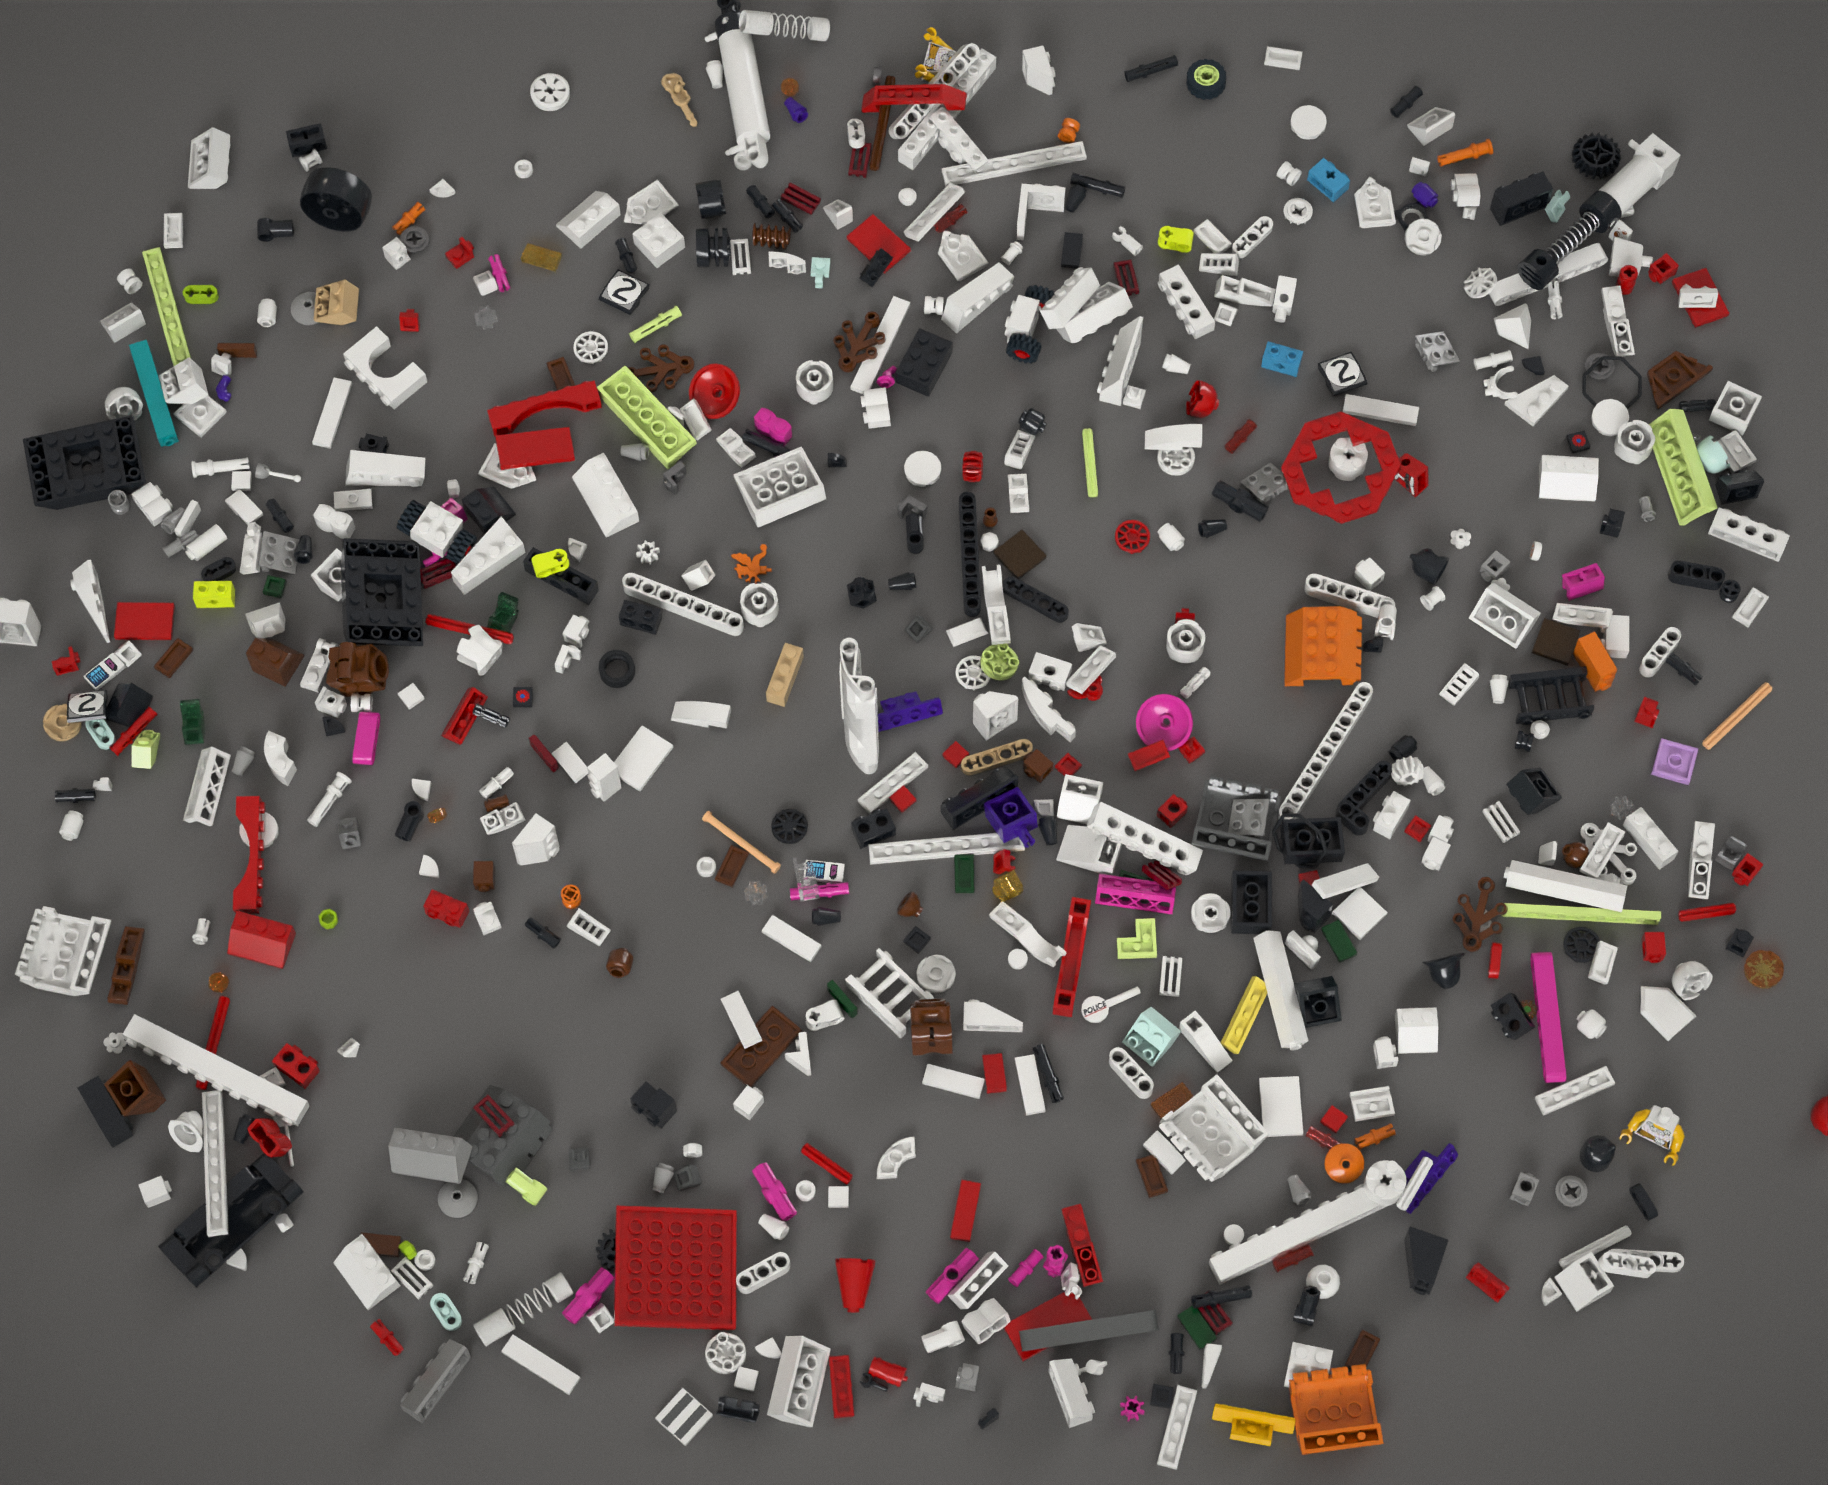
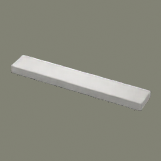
M893 296L877 332L885 334L886 341L881 345L872 346L877 349L878 356L875 359H868L862 362L850 387L851 390L864 395L863 390L872 388L910 307L909 301Z

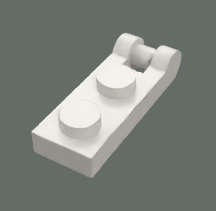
M318 639L315 651L300 683L302 688L319 693L330 667L329 648L338 647L337 643H327L324 639ZM323 649L328 650L327 655L322 654Z

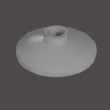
M315 292L302 293L293 300L291 314L296 322L302 325L319 323L314 321Z
M464 1179L461 1180L460 1184L445 1183L438 1194L440 1209L444 1214L452 1218H462L469 1215L475 1209L478 1202V1194L475 1187ZM455 1194L461 1195L459 1199H454L453 1197Z

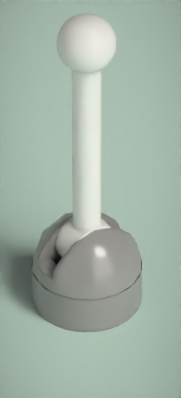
M258 463L255 478L265 479L269 475L292 479L295 482L301 481L299 475L292 476L272 472L265 464Z

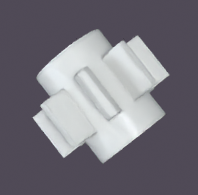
M645 540L642 545H638L639 551L636 552L637 558L641 557L642 564L646 562L651 565L654 560H658L657 554L660 551L658 547L655 548L654 541L650 543Z

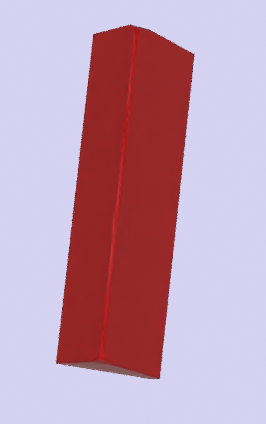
M474 687L468 688L441 736L461 745L477 718L473 714L475 705L483 706L488 696Z

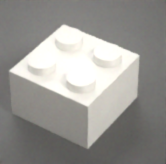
M659 213L633 233L634 245L656 268L685 248L684 236L662 213Z
M1728 381L1709 420L1731 431L1736 430L1743 436L1762 396Z

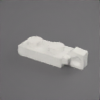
M256 522L248 523V534H245L240 566V573L243 575L260 572L259 560L262 533H260L261 526L256 524Z

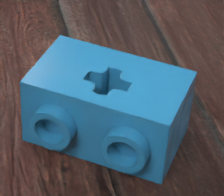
M1325 158L1321 159L1308 172L1307 180L1333 203L1349 189L1350 180L1348 176L1343 172L1341 173L1332 162L1327 161Z
M1268 341L1261 367L1297 377L1303 351Z

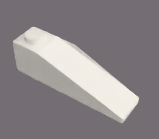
M87 560L72 572L71 587L73 591L76 590L105 641L109 643L110 636L99 577L92 561Z

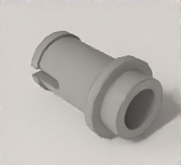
M1641 497L1639 499L1642 510L1641 518L1646 522L1654 520L1656 512L1653 511L1651 497Z

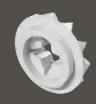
M1293 198L1285 204L1283 212L1285 219H1288L1290 224L1293 222L1299 225L1301 223L1305 224L1311 219L1313 209L1307 200ZM1295 209H1297L1298 211H1301V216H1300L1299 214H1297V213L1294 214V213H1295Z

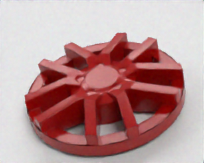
M1127 520L1121 523L1115 532V542L1120 550L1122 549L1131 554L1140 553L1148 546L1150 541L1149 529L1144 523L1137 520ZM1128 524H1133L1131 529L1127 526ZM1136 524L1140 526L1138 530L1134 529ZM1124 527L1127 531L1124 532L1121 528ZM1142 529H1144V530L1146 531V533H1140V532H1141ZM1140 537H1147V540L1140 539ZM1126 540V542L1121 545L1120 541ZM1136 544L1137 549H1133L1132 545Z

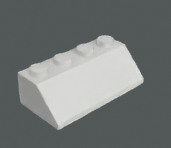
M1108 282L1095 291L1063 328L1056 329L1064 340L1070 343H1077L1085 335L1096 332L1100 326L1111 323L1112 319L1117 316L1125 315L1133 306L1125 288Z
M604 453L587 460L572 476L605 537H609L639 522L638 511Z
M804 1336L785 1337L767 1415L780 1421L813 1427L830 1348Z

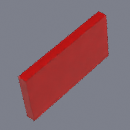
M569 427L495 436L501 470L575 461Z
M1065 1292L1013 1319L1004 1327V1330L1021 1360L1025 1361L1047 1348L1022 1351L1019 1331L1092 1320L1080 1297L1075 1299L1073 1292L1069 1296H1066Z

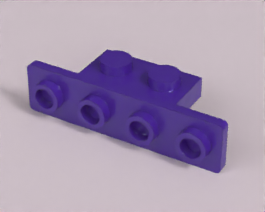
M915 691L880 701L883 713L878 714V732L943 714L940 698L937 697L921 702Z
M1449 1143L1438 1157L1422 1150L1405 1170L1407 1186L1423 1157H1428L1433 1161V1165L1406 1210L1407 1213L1411 1214L1419 1206L1420 1202L1431 1191L1436 1182L1442 1178L1449 1166L1455 1162L1458 1153L1452 1144Z

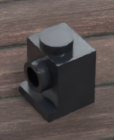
M366 433L365 438L361 437L359 441L360 450L365 452L386 454L389 447L388 439L385 436L379 437Z
M1610 508L1608 515L1604 514L1600 534L1618 538L1625 512Z
M1736 928L1726 949L1744 958L1754 937L1748 931Z

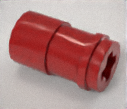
M1625 265L1620 270L1616 286H1621L1622 295H1629L1634 289L1638 272L1632 265Z
M880 1357L873 1358L868 1374L872 1377L880 1378L897 1387H901L903 1381L907 1382L908 1377L905 1376L907 1368L882 1360Z

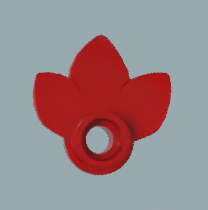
M1099 675L1083 694L1073 689H1069L1067 693L1075 699L1087 697L1091 701H1096L1103 694L1101 686L1102 677Z

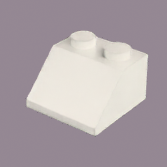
M1437 1007L1397 1009L1395 1013V1028L1398 1054L1437 1052Z
M1293 1342L1284 1387L1289 1388V1380L1293 1379L1292 1373L1307 1372L1308 1377H1311V1371L1327 1369L1329 1375L1333 1350Z

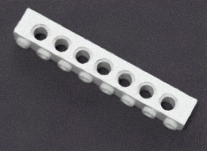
M981 48L978 58L953 84V88L967 93L966 105L996 69V57ZM936 104L899 148L898 161L914 170L936 143L940 130L930 120V115L942 107L946 109L944 104ZM947 110V112L953 117V119H955L958 116V114L962 111Z

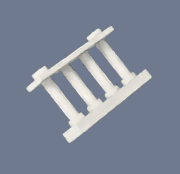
M878 948L876 950L878 960L860 977L855 978L850 974L845 979L846 986L899 1038H902L906 1034V1022L911 1019L910 1009L897 1018L892 1014V1009L911 991L920 999H934L929 991L922 990L892 961L893 958L887 951L883 952ZM883 965L887 966L892 973L873 991H868L864 987V983ZM897 978L906 985L887 1004H882L878 1001V996Z

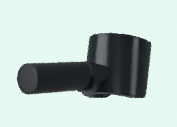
M868 1373L862 1374L865 1378H869V1381L866 1383L860 1381L864 1388L872 1386L887 1392V1386L872 1380Z

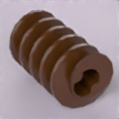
M754 223L752 231L754 246H757L760 241L761 247H764L767 243L768 248H771L774 244L776 249H779L780 245H782V249L786 250L790 242L791 227L785 232L784 226L778 231L777 225L771 230L769 224L764 229L763 224H760L759 228H757L756 223Z

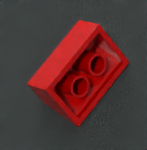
M237 911L230 929L227 953L283 969L296 932L292 925Z

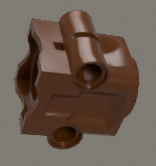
M342 642L339 647L329 648L330 667L327 673L326 684L338 689L344 697H351L352 693L365 695L373 694V691L385 690L389 666L387 656L372 644L357 646L352 642Z
M946 999L915 1000L914 1004H910L913 1056L924 1055L930 1052L953 1054L950 1003L946 1002Z

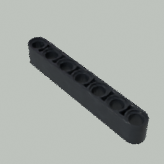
M963 492L959 496L964 613L969 617H976L981 611L976 498L971 492ZM966 501L971 502L970 505H965L963 503ZM970 518L972 521L966 522L964 519ZM971 535L973 538L967 539L965 536ZM971 552V553H973L974 555H973V556H967L966 553ZM972 569V570H974L975 572H974V573H968V572H966V571ZM968 587H975L976 589L971 591V590H968L967 588H968ZM975 604L976 607L970 608L968 605Z

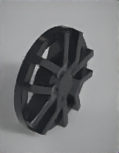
M783 809L773 818L771 828L774 837L778 841L785 844H794L804 838L807 833L808 824L803 813L796 809ZM796 814L799 815L796 820L793 819ZM784 815L786 819L782 820L780 816ZM797 827L804 828V831L798 830ZM776 828H782V830L775 831ZM785 833L784 839H782L778 835ZM794 833L800 834V837L795 839ZM787 834H792V840H787Z
M1573 928L1564 938L1563 947L1565 954L1577 963L1589 962L1593 960L1595 953L1589 947L1596 949L1597 946L1591 942L1595 939L1596 943H1598L1600 939L1589 928ZM1579 931H1586V933L1582 936ZM1575 932V933L1577 934L1578 938L1576 939V938L1572 935V933ZM1590 933L1593 937L1588 940L1586 936ZM1568 937H1570V939L1573 942H1567ZM1567 946H1574V948L1568 950ZM1579 953H1583V959L1579 958Z

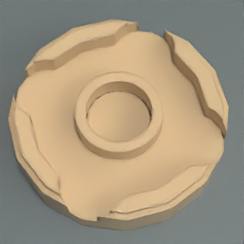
M67 704L51 707L43 718L46 734L56 741H67L74 738L82 727V722L67 723Z

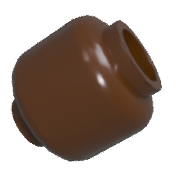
M625 948L612 950L609 953L606 964L608 972L616 978L627 976L632 968L633 955Z

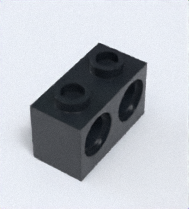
M321 123L286 131L292 157L312 153L313 149L317 152L328 149Z
M624 600L619 613L621 626L655 635L662 620L661 609Z
M887 808L883 810L877 809L871 815L857 817L851 822V829L860 849L896 835V827ZM879 821H885L887 824L884 826H879L877 823ZM861 828H867L869 831L867 833H861L859 830Z
M1508 993L1490 1005L1493 1009V1017L1501 1022L1503 1025L1502 1031L1507 1038L1510 1037V1039L1517 1040L1535 1028L1516 994ZM1508 1004L1510 1010L1507 1014H1504L1503 1007ZM1518 1020L1520 1023V1027L1518 1030L1515 1031L1513 1029V1024L1515 1021Z

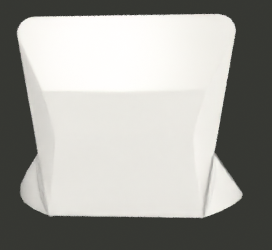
M475 625L468 630L471 635L469 640L461 638L457 648V653H459L457 660L476 669L478 675L482 676L487 673L502 654L503 642L492 639L480 625Z

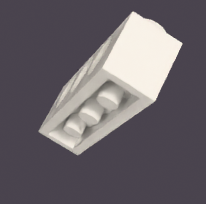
M1179 264L1160 273L1158 286L1162 292L1166 293L1168 303L1176 309L1179 320H1183L1187 333L1189 335L1192 334L1194 339H1197L1214 331L1215 321Z
M1720 507L1708 532L1709 535L1779 562L1790 535L1782 530H1775L1764 523H1757L1750 520L1747 516H1740L1729 509H1722ZM1728 524H1732L1736 528H1731L1728 526ZM1746 531L1752 532L1753 535L1747 534ZM1763 538H1767L1771 542H1766Z

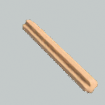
M1767 682L1761 685L1703 740L1702 745L1710 750L1772 691V686Z

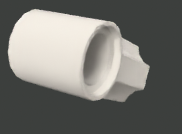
M958 1321L949 1322L943 1325L941 1329L921 1336L927 1353L946 1346L954 1347L965 1341Z

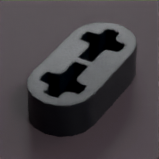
M224 557L206 566L201 572L203 581H221L233 575L236 571V564L232 558ZM228 564L230 569L227 570L224 565ZM209 572H211V574H213V577H212V578H210V577L208 576V573H209Z
M1638 1183L1630 1187V1194L1645 1219L1650 1221L1657 1217V1209L1643 1186Z

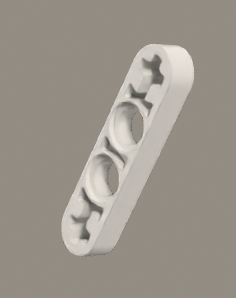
M1611 1249L1608 1251L1648 1258L1655 1256L1660 1261V1264L1656 1266L1655 1272L1674 1273L1680 1271L1684 1266L1683 1256L1676 1252ZM1664 1257H1666L1665 1261L1669 1262L1676 1258V1262H1679V1264L1673 1267V1263H1666L1665 1267H1663ZM1624 1261V1266L1627 1269H1631L1630 1263L1628 1261Z

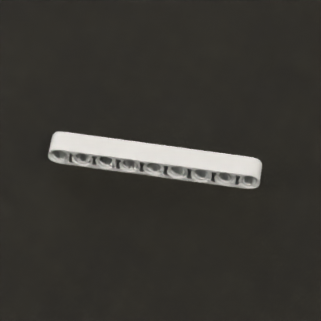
M1361 682L1356 686L1282 803L1278 813V820L1284 812L1300 813L1368 706L1373 693V688L1369 683ZM1364 691L1368 695L1363 696L1359 692ZM1355 706L1358 708V710L1353 711L1350 709V707ZM1345 721L1349 725L1343 726L1340 722ZM1336 736L1339 740L1333 741L1331 737ZM1326 751V752H1328L1330 755H1329V756H1323V755L1321 754V752ZM1312 767H1318L1320 771H1313ZM1309 782L1311 786L1306 787L1302 783ZM1298 797L1301 799V801L1295 802L1292 798ZM1284 817L1283 820L1296 819L1297 817Z

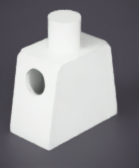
M1614 237L1609 276L1619 277L1620 270L1625 265L1634 266L1639 275L1641 266L1650 268L1653 257L1642 255L1643 245Z
M1278 277L1272 310L1273 313H1276L1274 320L1284 323L1286 315L1290 316L1297 282L1296 278Z
M280 602L245 614L251 632L257 638L273 637L285 631L286 619Z

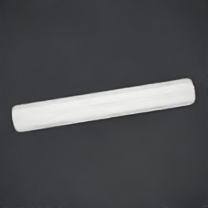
M1625 1225L1559 1260L1561 1268L1564 1270L1588 1253L1592 1252L1595 1255L1626 1239L1632 1234L1631 1230Z

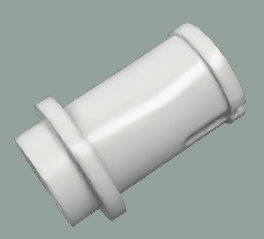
M1016 241L1010 243V248L1001 257V260L1010 265L1015 257L1022 253V245Z
M204 918L198 919L196 932L192 935L194 943L203 945L208 940L207 933L211 923L209 920L206 921Z

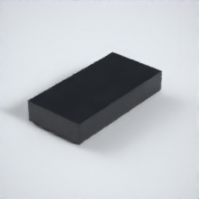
M1065 232L1061 267L1079 268L1083 234Z

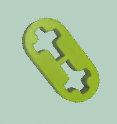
M188 285L183 289L184 299L190 304H212L219 298L218 291L213 285ZM209 292L213 293L211 294V297H207V295H209Z

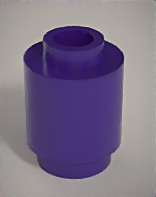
M1417 183L1411 191L1414 194L1413 197L1425 208H1432L1438 202V194L1426 183Z

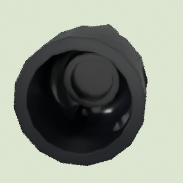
M1430 548L1422 549L1417 554L1410 555V559L1413 561L1412 569L1414 573L1433 585L1438 582L1449 562L1448 557L1437 556Z
M1592 1136L1585 1141L1580 1150V1161L1589 1171H1604L1609 1167L1614 1158L1616 1146L1604 1136Z

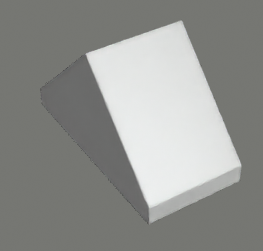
M838 199L823 207L837 230L853 222L851 205Z

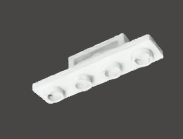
M944 107L930 115V120L940 130L938 136L939 144L948 150L955 162H958L959 165L967 162L973 171L978 170L988 162L986 156Z

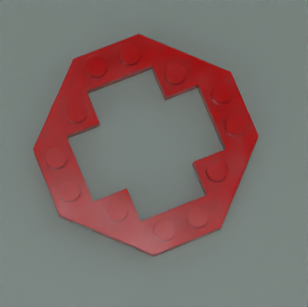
M1340 411L1306 422L1287 455L1281 470L1293 503L1300 506L1303 505L1310 508L1313 512L1322 516H1328L1334 519V521L1343 524L1378 512L1396 474H1398L1401 468V464L1389 432ZM1347 431L1353 447L1371 441L1382 471L1365 476L1369 494L1335 505L1329 488L1311 494L1300 464L1317 459L1313 441Z

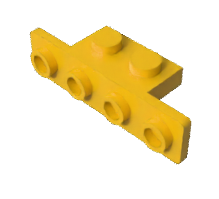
M1215 1404L1212 1415L1213 1420L1232 1423L1230 1439L1271 1446L1273 1431L1293 1434L1296 1421L1293 1417L1224 1404Z

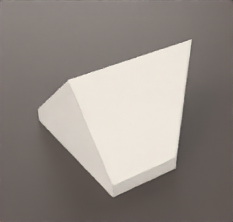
M1526 303L1494 318L1498 335L1524 348H1529L1531 317Z

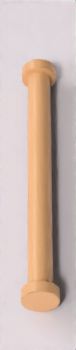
M710 811L704 814L702 817L704 822H709L768 866L772 873L775 874L780 869V863H775L712 816Z

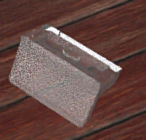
M796 857L792 858L800 902L820 898L813 861L797 864Z

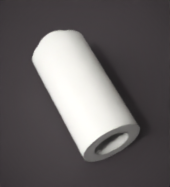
M215 524L188 544L185 553L190 560L195 559L199 561L227 540V536Z

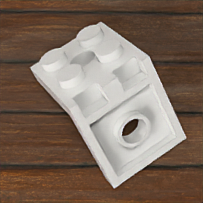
M1022 184L1017 221V240H1024L1027 209L1064 212V187Z

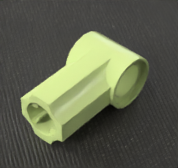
M515 1168L505 1181L521 1193L522 1198L534 1206L538 1204L548 1190L539 1181L532 1180L518 1168Z

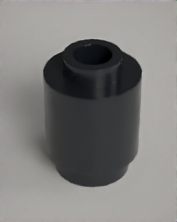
M1404 735L1391 746L1389 755L1395 762L1397 759H1403V757L1408 758L1417 750V741L1412 736Z

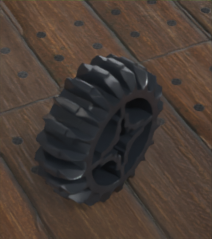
M1592 132L1589 136L1585 134L1583 139L1579 138L1577 143L1574 144V150H1572L1571 154L1573 157L1572 163H1575V169H1580V174L1586 173V178L1591 175L1593 180L1596 176L1601 180L1603 175L1608 178L1610 173L1613 174L1619 167V161L1621 160V151L1618 148V143H1613V138L1607 139V134L1604 137L1600 136V132L1596 136Z

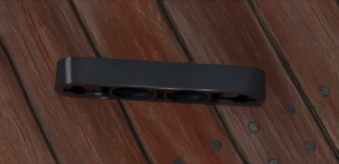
M1008 577L1004 580L1003 591L1008 596L1055 622L1062 623L1068 619L1069 609L1063 603L1015 577ZM1015 584V588L1008 589V585ZM1029 591L1033 594V597L1025 599L1022 594ZM1045 600L1049 603V606L1041 608L1039 602ZM1062 610L1063 615L1057 616V612Z

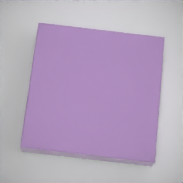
M1661 738L1651 775L1689 785L1698 748Z

